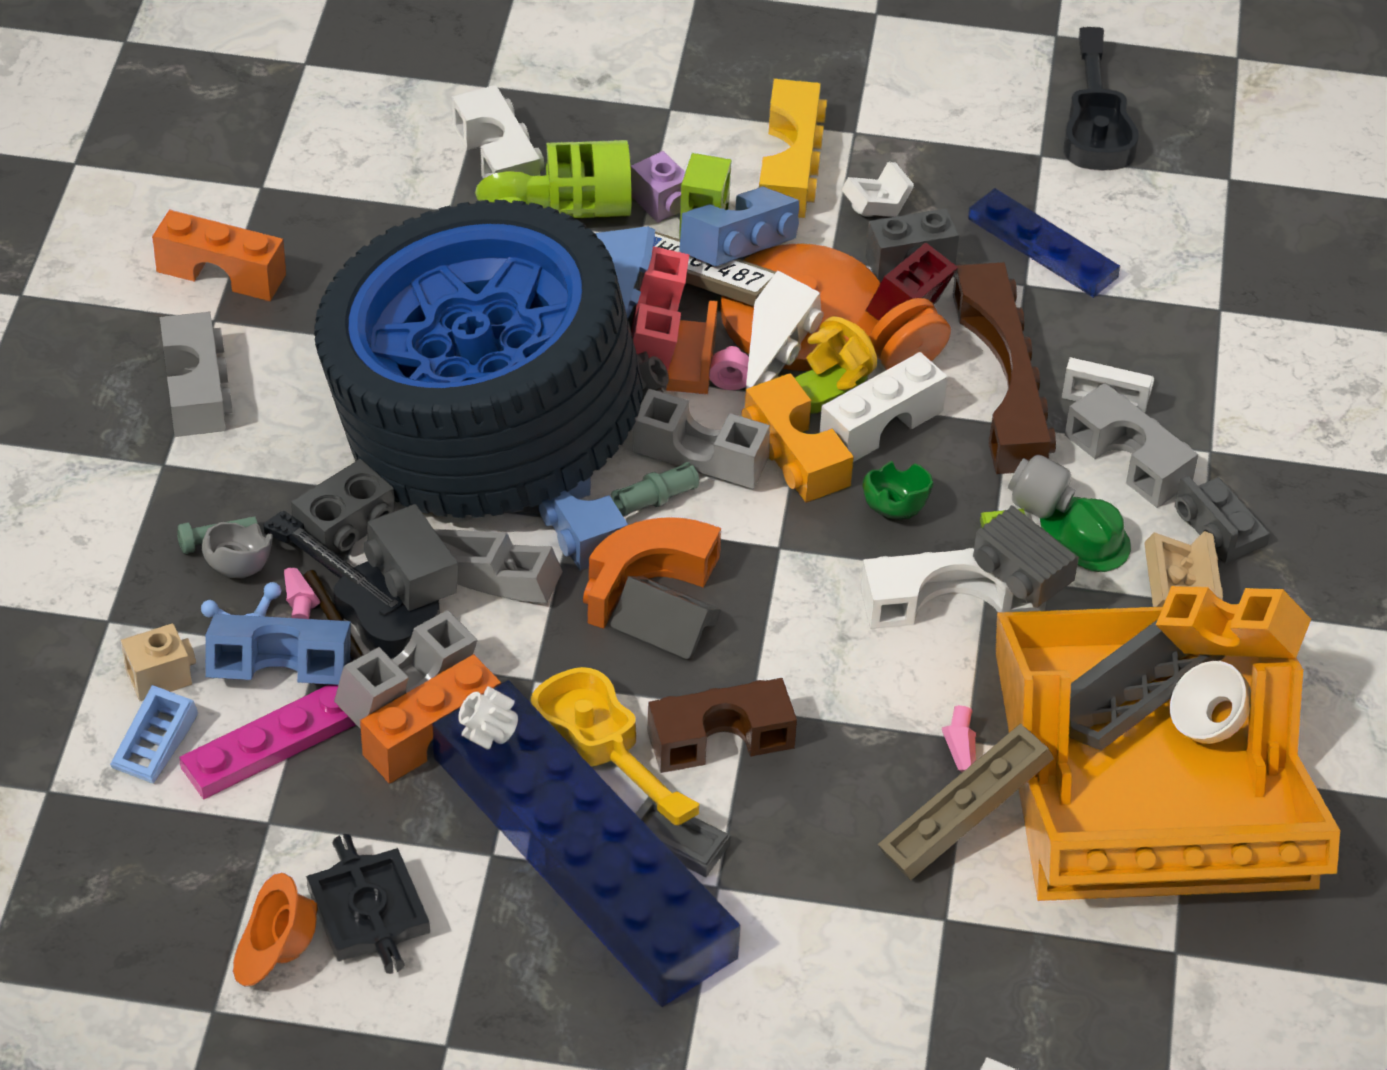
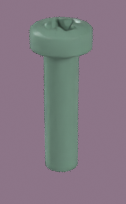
M255 516L227 521L228 523L240 524L246 528L252 524H258ZM189 522L179 524L177 526V538L181 551L184 554L193 553L195 545L203 543L207 529L216 524L191 528Z

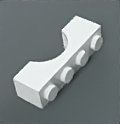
M974 548L936 553L925 552L895 557L883 556L863 560L861 593L870 629L914 625L919 610L926 602L934 597L949 593H964L979 597L992 605L997 612L1045 611L1046 602L1038 608H1034L1031 602L1027 603L1026 599L1017 598L1010 591L1006 583L1001 582L999 576L995 577L993 572L987 573L979 567L973 557Z

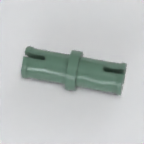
M685 462L681 466L660 474L656 472L644 475L642 481L612 491L611 498L622 516L625 517L650 505L655 507L662 506L667 503L668 498L690 489L698 488L699 476L693 465L690 466V462Z

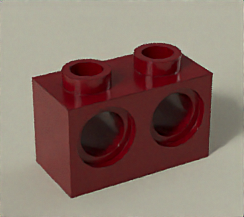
M924 243L884 276L865 311L879 321L891 309L911 299L925 298L935 304L939 301L958 267L928 243Z

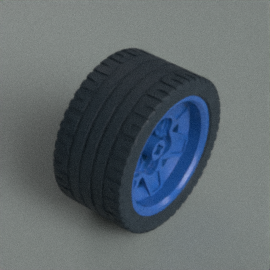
M481 200L476 201L474 204L469 202L458 203L455 207H450L449 205L439 208V211L420 214L421 217L416 219L414 217L402 222V225H395L386 230L384 235L379 234L370 240L368 246L364 245L356 252L355 257L351 256L344 263V268L339 269L333 277L334 282L329 283L325 290V295L321 298L314 325V340L317 354L355 461L361 459L394 488L395 502L398 503L400 501L401 505L406 507L416 504L421 512L427 514L433 512L434 515L447 517L449 514L454 518H465L466 515H471L472 518L485 517V514L497 516L504 515V512L510 510L511 513L521 511L523 507L529 505L534 507L542 504L543 500L549 499L550 501L560 496V493L564 490L570 491L577 487L578 482H584L590 478L594 470H600L607 463V458H612L619 450L618 445H622L629 436L628 432H631L636 422L635 417L639 414L643 395L641 370L614 263L601 239L597 238V235L591 229L586 228V225L577 219L574 220L570 215L563 212L559 214L558 210L550 207L543 208L540 204L530 203L528 205L524 201L515 200L512 203L507 200H495L494 202Z

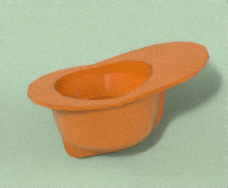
M285 873L274 874L258 892L250 920L238 944L234 956L233 973L235 980L244 987L253 986L263 980L276 963H289L298 958L312 941L316 928L317 903L299 894L293 878Z

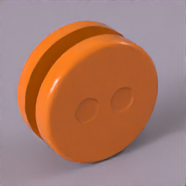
M915 298L899 304L886 313L875 325L869 338L874 346L877 358L881 360L883 367L888 370L919 352L932 361L946 346L950 338L951 328L943 316L937 313L934 304L930 300Z

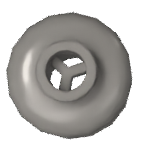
M1035 455L1030 461L1023 458L1008 485V489L1013 491V503L1041 519H1048L1056 509L1064 513L1076 491L1069 487L1071 481L1070 470L1043 455Z

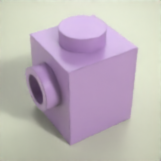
M664 151L631 165L632 198L657 223L679 214L681 184L685 171Z

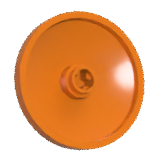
M786 244L761 250L743 260L776 272L778 270L820 292L823 318L814 333L819 331L821 324L827 318L834 316L857 324L869 337L873 328L878 323V320L865 310L878 289L880 282L868 267L844 252L814 244ZM722 295L721 318L725 330L733 342L745 353L749 354L754 306ZM808 332L802 340L801 348L795 361L791 365L785 364L782 369L795 371L812 370L806 359L809 353L818 345L808 343V338L812 334Z

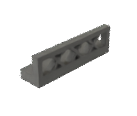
M1156 620L1071 683L1069 738L1100 751L1168 701L1178 681L1190 669L1204 662L1220 661L1225 655L1200 654L1197 658L1181 660L1188 654H1184L1156 626ZM1172 676L1167 681L1151 683L1156 678ZM1141 699L1136 704L1120 706L1125 701ZM1109 723L1099 732L1090 729L1093 725Z

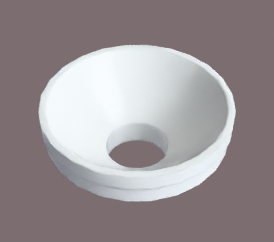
M1209 661L1193 667L1183 675L1172 692L1170 700L1172 722L1186 737L1199 743L1212 744L1231 737L1245 723L1250 713L1251 689L1249 683L1240 671L1223 661ZM1222 701H1231L1232 711L1228 718L1222 722H1213L1212 712L1216 705Z

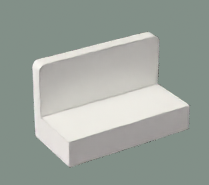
M1070 357L1066 368L1062 398L1078 401L1106 383L1119 394L1127 397L1132 404L1145 413L1154 383L1153 376Z

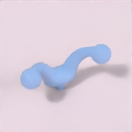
M275 582L266 584L264 596L254 613L246 614L245 616L265 617L270 602L281 595L280 585ZM207 600L201 605V612L206 617H213L214 614L231 615L221 610L213 600Z

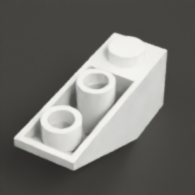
M778 270L755 300L746 388L778 378V374L784 365H791L795 361L804 337L808 332L810 334L814 333L823 318L820 292Z

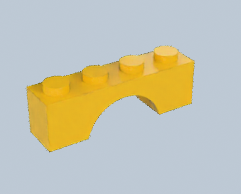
M774 79L770 103L769 134L785 141L790 148L781 153L763 157L759 187L763 186L800 200L798 217L805 218L807 202L815 203L817 179L810 178V175L818 176L820 152H816L814 149L822 148L824 126L817 125V123H825L827 100L819 99L821 83Z

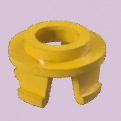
M836 316L827 318L821 324L819 331L813 333L808 338L809 344H818L806 358L817 375L836 364L847 370L837 382L836 386L839 390L852 389L857 385L855 382L858 379L871 374L877 366L876 352L869 336L857 324Z

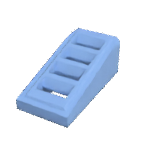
M152 685L111 761V767L154 784L191 728L198 714L194 700ZM162 712L174 718L172 722H168L157 716ZM154 726L166 731L163 737L148 731L149 728ZM143 739L159 747L157 751H153L140 746L139 743ZM134 753L150 759L151 762L147 768L129 761V758Z

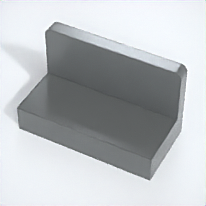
M628 576L612 618L611 627L684 659H691L704 627L715 626L722 609L644 576Z

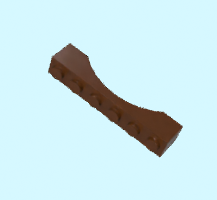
M1005 262L956 265L958 268L955 272L952 295L959 323L973 332L990 348L999 361L1007 380L1008 391L1002 403L992 415L989 447L996 474L1015 473L1023 458L1030 461L1035 455H1043L1049 459V453H1055L1056 450L1054 428H1048L1046 423L1048 419L1047 400L1045 397H1040L1038 393L1040 389L1039 370L1037 366L1032 367L1030 362L1032 360L1031 339L1023 335L1024 312L1022 307L1016 308L1015 304L1017 300L1016 282L1014 278L1009 279Z

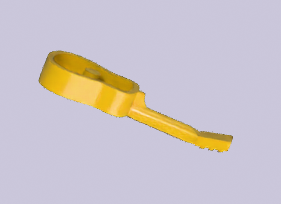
M573 668L550 677L534 690L531 696L532 722L536 732L543 738L570 749L577 759L587 766H598L612 761L657 804V811L674 825H681L699 814L698 802L677 791L672 793L629 752L636 743V719L629 709L620 704L616 697L614 686L605 674L592 668Z

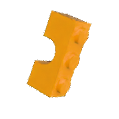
M789 373L747 388L745 408L742 409L741 414L742 417L770 425L769 459L771 461L775 460L783 471L787 485L791 489H796L805 503L850 487L854 456L833 429L818 434L802 433L809 430L811 399L793 375Z
M1171 586L1156 626L1184 654L1296 659L1311 618L1284 589L1245 588L1239 605L1235 606L1217 597L1208 587Z

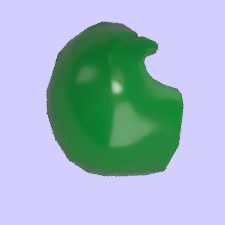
M890 461L879 470H870L864 477L862 488L866 502L872 510L882 516L902 520L910 519L922 510L928 501L934 483L931 474L921 465L915 463L906 471H901L895 467L893 461Z

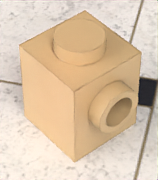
M173 623L121 640L125 670L139 701L145 699L152 685L170 692L192 685L190 666L196 664L195 654L189 639L181 640Z

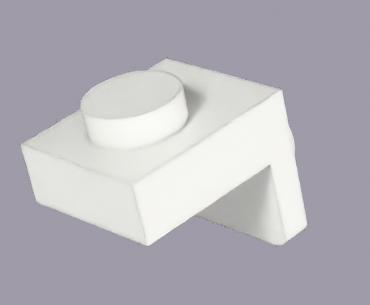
M888 162L878 180L848 177L841 190L851 201L852 208L863 216L896 217L913 190L914 184L897 163Z

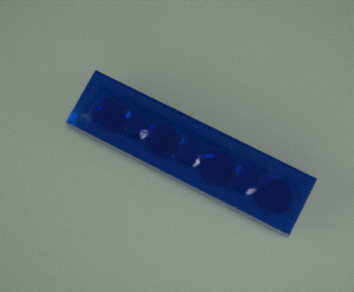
M996 188L969 208L968 219L1093 298L1119 277V264Z

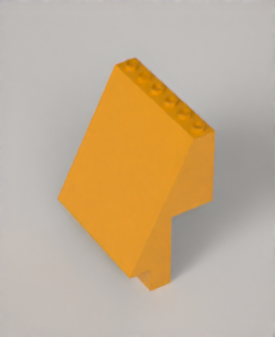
M1163 607L997 613L996 658L1009 733L1021 723L1049 748L1054 757V760L1019 788L1037 901L1317 890L1320 887V874H1337L1340 829L1298 756L1303 668L1297 658L1225 656L1220 660L1231 664L1240 671L1251 689L1250 713L1245 723L1231 737L1221 742L1212 744L1199 743L1181 733L1172 722L1170 698L1100 751L1069 738L1071 683L1159 618ZM1188 654L1181 660L1197 658L1200 654ZM1172 676L1156 678L1151 683L1167 681ZM1141 699L1125 701L1120 706L1133 705ZM1222 701L1216 705L1212 712L1213 722H1222L1228 718L1232 711L1231 701ZM1109 723L1093 725L1090 729L1099 732Z

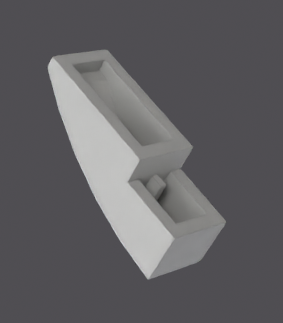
M434 529L458 562L457 584L466 588L519 601L547 603L563 572L552 546L512 545L507 532Z

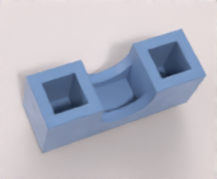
M762 186L736 195L735 211L721 209L708 204L682 213L679 252L689 254V256L711 265L719 266L795 239L799 226L800 200Z
M591 477L584 482H578L577 487L568 492L564 490L560 493V496L550 501L549 499L543 500L542 504L539 505L543 522L548 527L552 525L557 533L561 551L566 557H572L580 571L589 568L590 555L604 539L628 525L610 495L596 500H580V498L590 495Z
M214 614L205 635L206 677L252 680L254 673L262 668L287 667L297 671L298 683L339 685L343 667L350 663L351 621Z

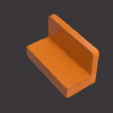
M709 301L706 322L680 320L677 343L668 369L669 381L666 391L708 394L711 358L713 357L716 338L718 301Z

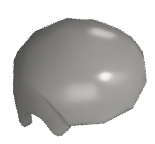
M219 522L207 529L202 543V553L211 568L228 578H246L261 571L266 564L271 552L273 535L267 534L265 538L257 523L246 528L237 523Z

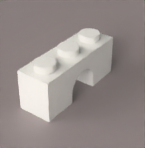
M497 85L452 96L453 127L466 150L481 147V176L483 179L492 174L506 171L540 176V171L545 169L543 155L538 147L534 148L532 146L525 124H519L515 117L512 102L509 98L504 99Z
M919 352L824 404L821 410L820 433L833 429L854 456L853 462L879 448L880 435L885 426L894 417L897 416L910 429H913L943 412L948 376L925 355Z

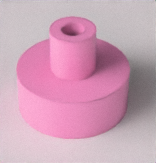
M729 346L715 353L711 358V382L724 390L735 391L746 387L749 356L736 346Z

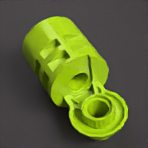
M628 141L546 143L548 162L546 163V176H530L522 172L513 171L500 172L485 177L477 184L475 190L478 201L488 200L489 202H494L495 200H507L510 203L513 200L524 201L528 205L535 203L542 205L543 208L550 207L559 211V214L563 212L573 218L631 216V166Z

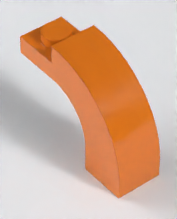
M667 517L639 521L609 535L594 549L589 557V581L583 595V603L588 605V624L605 628L620 600L628 576H644L648 579L668 577L704 588L720 558L722 528L697 520Z

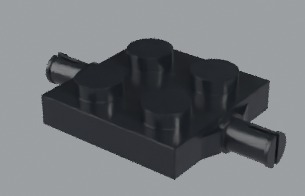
M343 834L344 844L339 835L334 838L332 845L337 852L340 862L330 869L306 876L307 888L312 900L317 903V913L336 960L339 962L368 952L377 951L386 973H394L393 964L396 972H399L403 969L405 963L396 945L430 933V921L399 849H392L376 855H358L351 835Z

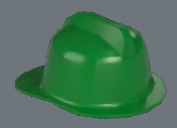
M1073 497L1064 513L1056 509L1048 519L1040 518L1041 528L1079 557L1078 566L1090 571L1107 572L1118 569L1127 561L1131 552L1130 538L1124 530L1122 515L1115 506L1102 499Z

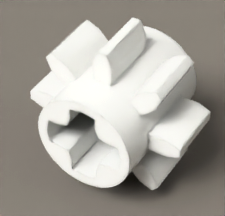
M489 686L486 688L484 695L479 692L471 693L465 699L459 711V722L466 726L461 733L462 736L487 750L490 749L493 741L498 744L505 743L514 733L518 722L517 713L510 710L515 701Z

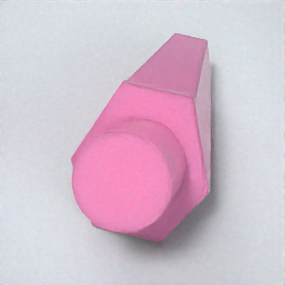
M297 568L284 569L286 600L293 609L291 618L309 619L311 610L320 604V600Z
M957 705L954 707L951 725L942 727V732L958 770L964 772L976 761V732L969 728L972 709Z

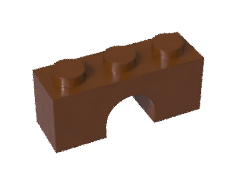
M783 678L766 681L757 680L749 684L721 689L712 688L705 692L677 697L667 696L660 700L648 702L647 731L660 773L705 765L707 737L718 732H729L742 738L746 743L750 757L795 749L797 718Z

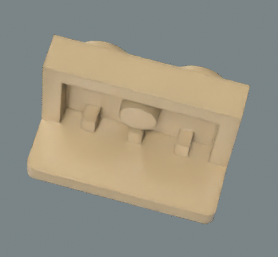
M1204 531L1189 545L1154 532L1144 542L1153 607H1163L1171 586L1208 587L1217 597L1223 599V588L1221 587L1218 569V555L1215 549L1213 534Z

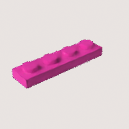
M329 684L180 756V766L204 800L356 724L334 702L338 685Z

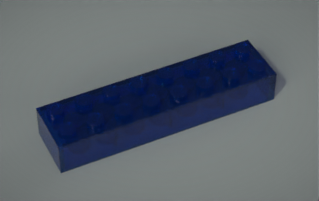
M509 680L493 688L515 701L510 710L517 713L518 722L514 733L505 743L498 744L493 741L490 749L487 750L462 736L461 733L466 726L459 722L460 708L432 723L434 759L661 1008L738 959L741 925Z

